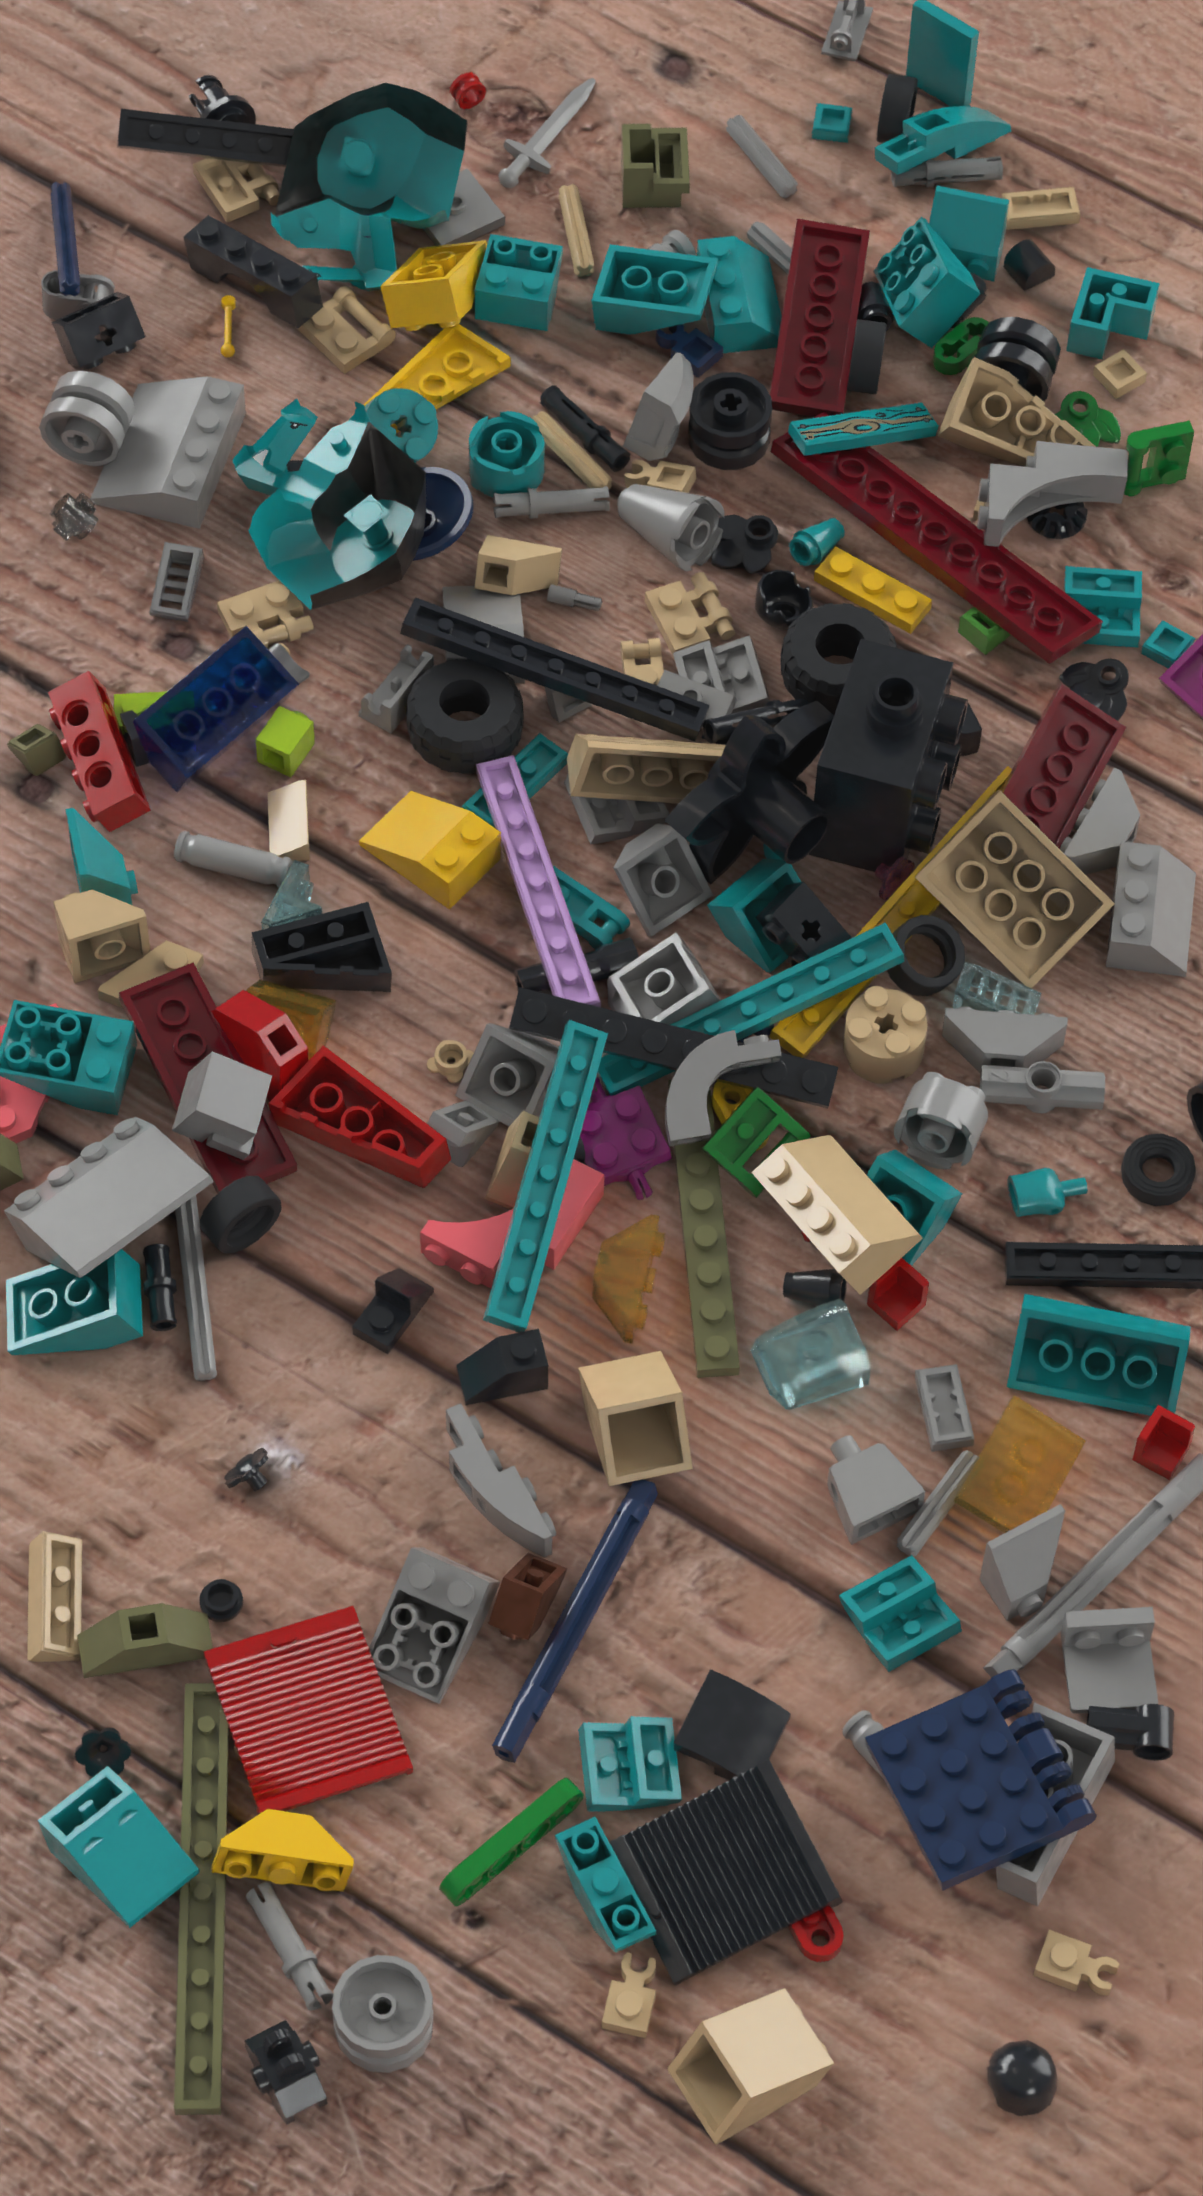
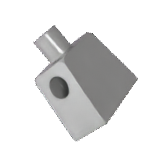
M848 1435L838 1439L831 1446L830 1450L838 1463L829 1468L828 1490L851 1545L916 1514L923 1505L925 1490L884 1444L877 1443L861 1451L854 1438Z

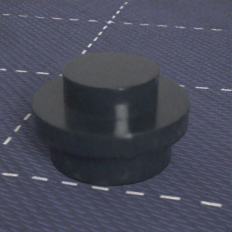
M225 1579L214 1580L206 1585L200 1594L199 1603L201 1611L206 1613L208 1619L212 1621H230L240 1613L243 1607L242 1592L231 1581Z

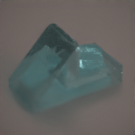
M297 860L293 861L261 922L262 930L323 914L321 906L309 902L314 883L310 882L308 864Z

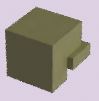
M622 124L621 182L623 208L681 207V194L689 193L690 191L687 128H651V124Z

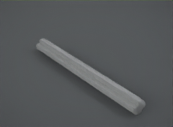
M195 1195L178 1207L175 1212L194 1377L198 1381L214 1379L217 1376L197 1198Z

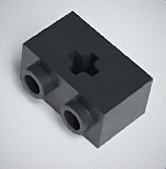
M120 292L111 294L52 322L68 364L79 368L82 367L84 370L102 364L104 362L103 357L113 352L122 354L134 349L137 346L136 341L146 337L130 296ZM100 326L105 328V330L101 333L99 329ZM99 333L101 340L95 338Z
M804 881L786 885L755 917L763 926L762 932L765 937L775 945H779L789 956L788 962L791 967L852 938Z

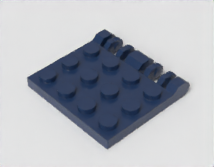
M1014 1669L993 1676L985 1685L865 1737L866 1747L942 1891L1090 1825L1097 1817L1089 1800L1084 1798L1085 1794L1080 1785L1072 1784L1057 1790L1049 1798L1044 1793L1045 1790L1066 1781L1072 1775V1770L1067 1762H1060L1063 1759V1753L1050 1730L1042 1728L1045 1721L1040 1713L1032 1712L1017 1718L1008 1727L1005 1719L1026 1710L1033 1701L1028 1691L1024 1690L1025 1685L1018 1672Z

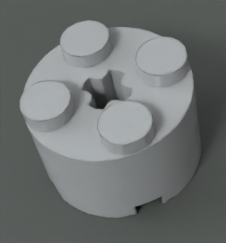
M928 1072L910 1090L894 1127L895 1139L898 1144L902 1139L909 1147L906 1153L914 1160L926 1166L937 1169H950L952 1163L962 1162L961 1166H964L971 1160L988 1120V1111L984 1103L986 1096L981 1089L975 1086H965L957 1081L947 1079L939 1073Z

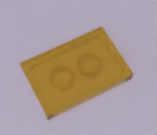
M1014 1395L1006 1405L953 1501L1001 1532L1006 1533L1048 1511L1086 1440Z

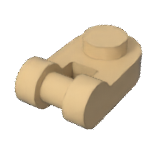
M660 638L647 639V643L633 644V640L621 641L623 674L657 686L664 672ZM649 658V664H635V659Z

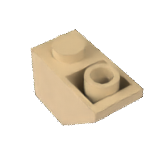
M487 535L478 553L474 589L517 595L550 588L551 584L558 585L562 548Z
M522 1111L508 1127L484 1199L507 1209H514L539 1117Z

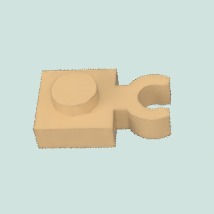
M633 460L631 463L633 474L625 473L624 475L626 488L633 484H641L689 493L697 479L696 467L661 460L657 467H652L643 460Z
M1049 1930L1033 1976L1073 1991H1077L1079 1982L1082 1980L1088 1983L1093 1992L1107 1996L1110 1993L1112 1984L1102 1981L1098 1977V1973L1107 1971L1111 1974H1116L1120 1963L1111 1957L1090 1958L1088 1956L1092 1945Z
M627 1952L621 1963V1974L625 1983L611 1981L602 2019V2029L646 2038L656 1990L644 1986L648 1985L655 1976L656 1961L655 1958H649L646 1970L635 1972L630 1967L632 1953Z

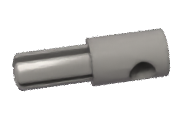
M552 584L547 596V601L570 607L578 606L595 611L600 610L602 603L601 598L577 593V590Z

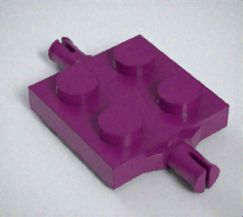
M596 1077L590 1097L592 1103L588 1105L580 1134L585 1148V1161L583 1163L605 1174L604 1186L613 1182L629 1181L637 1200L644 1199L643 1192L646 1198L652 1195L653 1191L644 1174L653 1166L671 1160L670 1148L640 1086L616 1095L607 1096L600 1083V1079Z

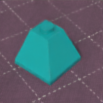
M74 808L65 809L71 852L80 893L95 890L132 905L131 895L138 893L134 870L126 871L123 855Z

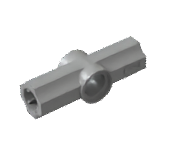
M1047 1061L1036 1062L1029 1068L982 1065L979 1089L986 1096L985 1102L1025 1105L1029 1110L1036 1113H1047L1055 1107L1103 1110L1105 1074L1102 1072L1059 1070L1056 1065ZM1042 1085L1049 1089H1039L1036 1086Z

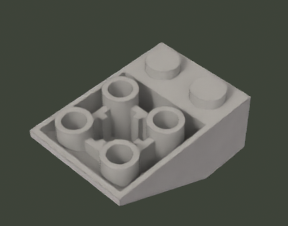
M411 1547L369 1647L380 1678L440 1704L485 1621L500 1581L426 1548Z

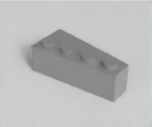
M1034 1702L1032 1712L1041 1714L1045 1721L1042 1728L1050 1730L1063 1753V1759L1060 1762H1067L1072 1770V1775L1066 1781L1045 1790L1044 1793L1049 1798L1055 1791L1072 1784H1077L1081 1786L1085 1794L1084 1798L1088 1799L1092 1806L1115 1763V1737ZM1078 1830L997 1866V1889L1038 1907Z

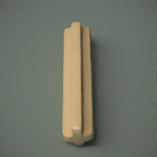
M574 184L569 186L563 185L559 188V201L574 273L579 277L584 275L590 276L594 272V261L579 190Z
M541 411L532 417L539 426V431L544 436L545 443L589 488L608 486V489L612 487V478L547 412Z

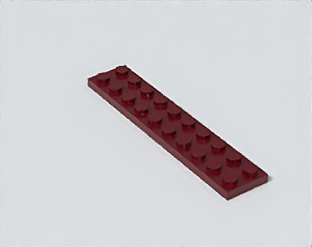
M822 412L821 414L815 416L814 418L824 417V416H829V415L826 414L825 412ZM788 432L773 440L770 451L773 455L1047 663L1054 662L1100 633L1103 623L1101 619L1001 544L999 547L984 545V531L977 529L976 525L872 447L867 446L804 456Z

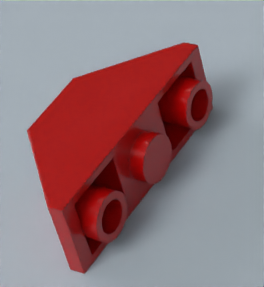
M242 990L211 1011L245 1065L272 1075L267 1093L269 1102L309 1061L308 1047L287 1014L249 992Z

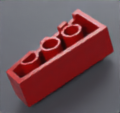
M324 1045L268 1103L271 1114L278 1126L421 1188H425L451 1160L447 1140L444 1136Z

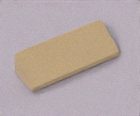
M43 1531L29 1545L27 1659L33 1662L78 1661L81 1659L77 1635L81 1633L82 1539Z

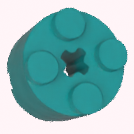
M390 389L384 391L364 406L371 424L415 463L432 450L438 436L437 411L435 406L420 394L409 389ZM393 423L396 424L397 429L401 431L400 436H396V429L390 427Z
M512 411L500 412L499 417L489 420L488 416L480 419L474 425L469 435V475L473 488L493 498L494 493H527V489L537 488L540 485L545 472V441L537 423L524 414Z

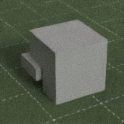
M212 1051L188 1072L172 1131L201 1143L207 1139V1146L244 1160L250 1155L254 1136L257 1134L272 1075Z

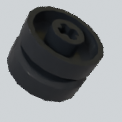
M1001 317L989 322L982 330L977 353L974 357L1010 372L1018 379L1017 383L1031 395H1037L1042 401H1045L1050 391L1052 377L1056 372L1061 348L1057 338L1046 327L1033 320L1020 317Z
M723 372L705 378L694 388L689 406L688 440L691 450L699 460L708 466L721 470H740L754 465L765 455L770 444V424L772 420V400L765 386L751 376L738 372Z

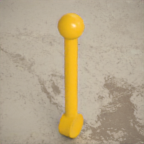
M226 295L221 299V307L225 310L224 344L220 351L224 357L229 358L235 353V348L232 345V310L236 308V299L231 295Z

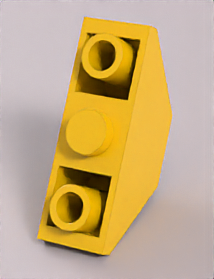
M266 1809L221 1839L212 1863V1873L226 1874L233 1878L246 1877L267 1880L280 1885L308 1886L321 1891L335 1890L344 1892L354 1866V1858L311 1815Z

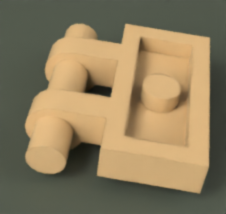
M206 158L193 164V174L227 223L259 210L258 197L265 198L272 206L278 203L280 194L278 183L273 176L266 174L262 164ZM242 175L249 176L253 180L247 182Z
M698 572L692 576L691 581L695 587L694 590L686 592L681 581H677L645 592V603L672 656L674 652L708 640L710 641L709 634L718 632L722 640H728L735 635V630L731 625L733 621L732 616L726 607H722L718 600V589L714 582L708 581L704 572ZM705 606L709 615L700 618L695 608Z
M280 580L217 602L218 613L231 639L234 640L247 635V637L236 641L241 655L254 650L256 653L269 649L268 645L285 639L289 642L300 639L302 633L314 629L309 615L295 620L296 617L304 615L303 604ZM276 624H279V626L270 628V629H268V630H265V631L262 630V629H265V628L274 626V625H276Z

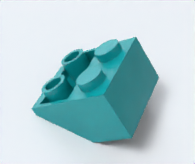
M490 234L475 287V319L548 331L556 300L563 246Z

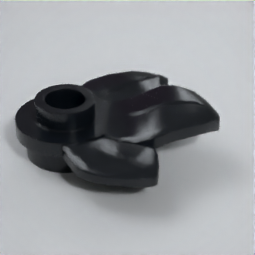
M727 515L725 518L720 517L718 527L723 529L721 542L712 554L711 563L724 569L737 568L743 564L750 574L757 573L766 568L772 558L771 548L778 541V529L773 521L763 515L752 516L748 520L738 515Z
M1109 658L1103 659L1096 664L1078 662L1070 665L1059 676L1060 681L1069 687L1070 690L1115 720L1119 721L1127 708L1124 689L1128 685L1129 674L1126 666L1121 661ZM1106 672H1114L1116 674L1112 680H1104L1102 676Z

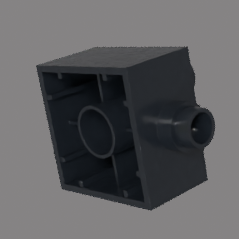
M860 639L817 764L814 802L830 815L831 820L826 834L809 853L810 856L901 879L910 849L926 854L931 852L941 816V808L937 807L942 789L950 791L955 779L962 745L957 743L968 706V699L950 695L954 662Z

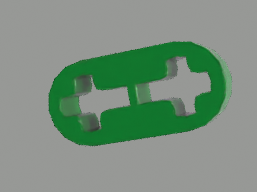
M979 317L968 318L940 339L934 348V368L944 375H956L966 369L977 353L980 339L977 335H981L982 330L989 322ZM956 352H957V358H955V357L952 356V355H954Z

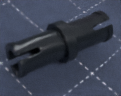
M165 1244L148 1245L143 1249L147 1278L143 1283L144 1295L149 1299L150 1328L155 1331L172 1330L177 1326L173 1294L177 1291L176 1280L171 1278L170 1248Z

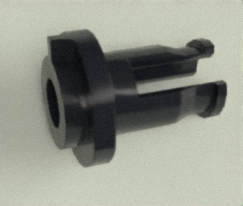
M205 75L196 80L208 98L200 100L195 94L188 95L191 103L197 107L200 118L256 124V114L249 102L241 96L229 95L217 77Z

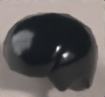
M773 570L763 574L757 585L755 609L760 618L770 626L780 630H788L791 623L799 618L802 613L813 609L814 605L810 595V587L802 588L799 586L794 572Z
M1029 2040L1009 2042L994 2051L989 2059V2066L987 2067L988 2084L994 2093L997 2105L1002 2110L1018 2116L1038 2114L1052 2103L1057 2090V2072L1053 2059L1047 2050Z

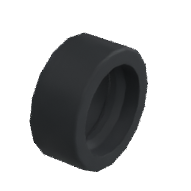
M896 74L888 75L877 127L878 142L885 143L903 134V121L914 115L918 88L917 78Z
M857 320L847 386L848 391L877 394L886 323Z
M920 915L907 920L892 933L904 954L905 962L888 969L887 972L900 989L912 995L929 996L942 991L961 974L965 963V949L959 933L948 922L936 916ZM922 934L932 939L939 946L944 957V969L938 976L932 978L925 977L917 973L909 965L905 956L904 944L910 936Z
M259 1176L243 1177L223 1188L212 1198L201 1215L200 1228L216 1248L224 1254L238 1252L258 1241L270 1230L282 1210L281 1200Z

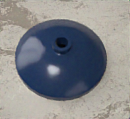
M421 467L426 472L424 535L413 561L426 559L444 551L458 540L470 523L474 508L472 494L466 482L450 470L439 467Z

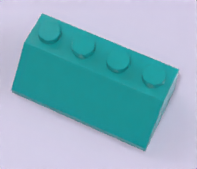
M1024 1294L1007 1388L1148 1416L1153 1414L1158 1405L1175 1413L1190 1342L1191 1326Z

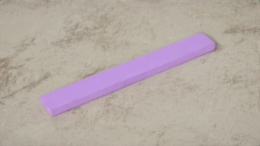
M514 755L476 764V773L494 826L501 832V846L553 996L601 1007L598 993Z

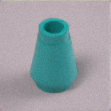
M830 518L796 532L789 544L790 553L794 560L802 566L817 565L839 540L844 537L845 530L843 525L836 518Z

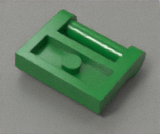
M1190 420L1135 431L1128 436L1126 448L1129 455L1125 495L1136 496L1141 492L1142 488L1160 484H1173L1179 480L1186 479L1194 437V429ZM1149 450L1147 466L1142 469L1144 455Z
M757 1086L701 1149L729 1173L748 1193L757 1198L765 1188L752 1173L750 1174L742 1167L778 1125L785 1130L786 1134L762 1162L782 1144L806 1140L811 1135Z

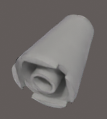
M641 484L629 486L618 497L617 506L620 518L676 567L684 571H691L690 566L694 564L702 566L706 563L721 540L723 529L718 527L719 516L725 518L724 508L719 501L711 497Z

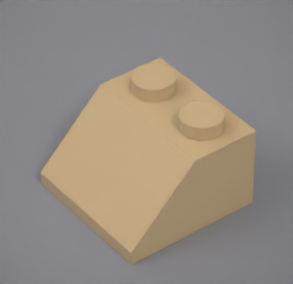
M95 890L71 893L62 899L53 901L60 947L74 983L126 968L150 952L147 918L143 909Z

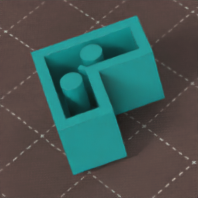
M1087 267L1070 322L1066 351L1103 359L1110 332L1147 340L1155 313L1160 283Z

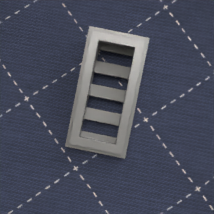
M169 542L164 543L149 612L151 616L188 622L204 560L203 548ZM172 563L189 565L191 567L190 570H184L179 568H173L171 566ZM171 575L188 578L187 583L168 580V577ZM165 588L185 591V594L181 596L164 592ZM162 600L181 603L182 608L178 610L161 607Z

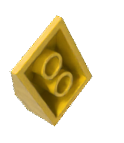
M487 241L418 248L380 286L390 328L404 327L406 331H416L429 324H439L441 328L459 324L463 316L472 308L475 287L487 248Z
M410 791L359 840V845L449 910L501 859L500 831L470 810L414 791Z

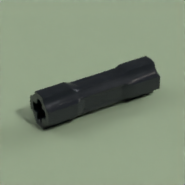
M632 938L601 945L595 951L584 954L593 982L601 979L608 980L609 976L639 957ZM542 962L514 970L518 991L519 987L553 995Z

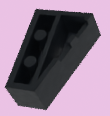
M369 902L252 932V954L264 988L391 992L392 972Z

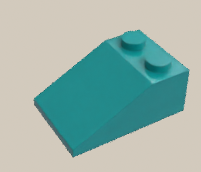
M610 244L591 300L595 329L633 335L701 320L718 266V258Z
M120 1249L82 1278L54 1264H50L7 1279V1352L11 1355L107 1349L142 1337L140 1264L123 1249Z

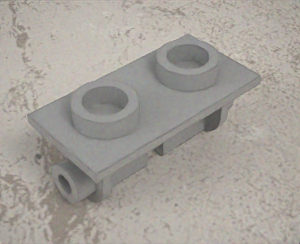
M866 0L838 1L821 54L856 62L873 12L872 7L865 6Z

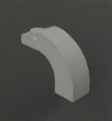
M735 1030L716 1035L697 1046L679 1066L667 1095L665 1127L669 1147L709 1140L711 1129L707 1112V1093L712 1084L720 1076L734 1069L779 1062L782 1056L779 1039L769 1041L768 1035L753 1036L744 1039V1045L738 1046Z

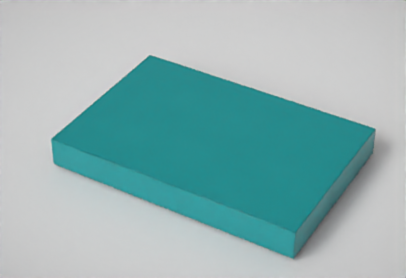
M917 0L912 7L906 76L917 78L918 88L950 107H970L979 31L929 1Z

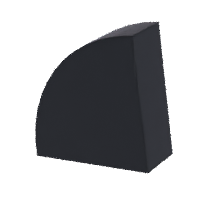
M130 710L121 713L122 727L136 767L148 764L150 754L147 737L136 712Z

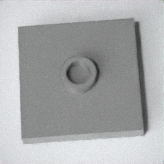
M467 168L459 172L449 220L433 227L422 229L435 246L466 243L504 226L505 216Z

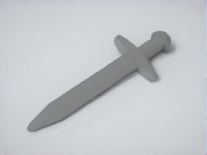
M594 78L588 79L571 91L526 145L510 139L505 140L503 147L516 159L508 168H503L499 172L498 178L502 186L506 188L515 187L519 182L518 178L527 167L546 174L550 172L551 165L541 154L585 104L595 84Z

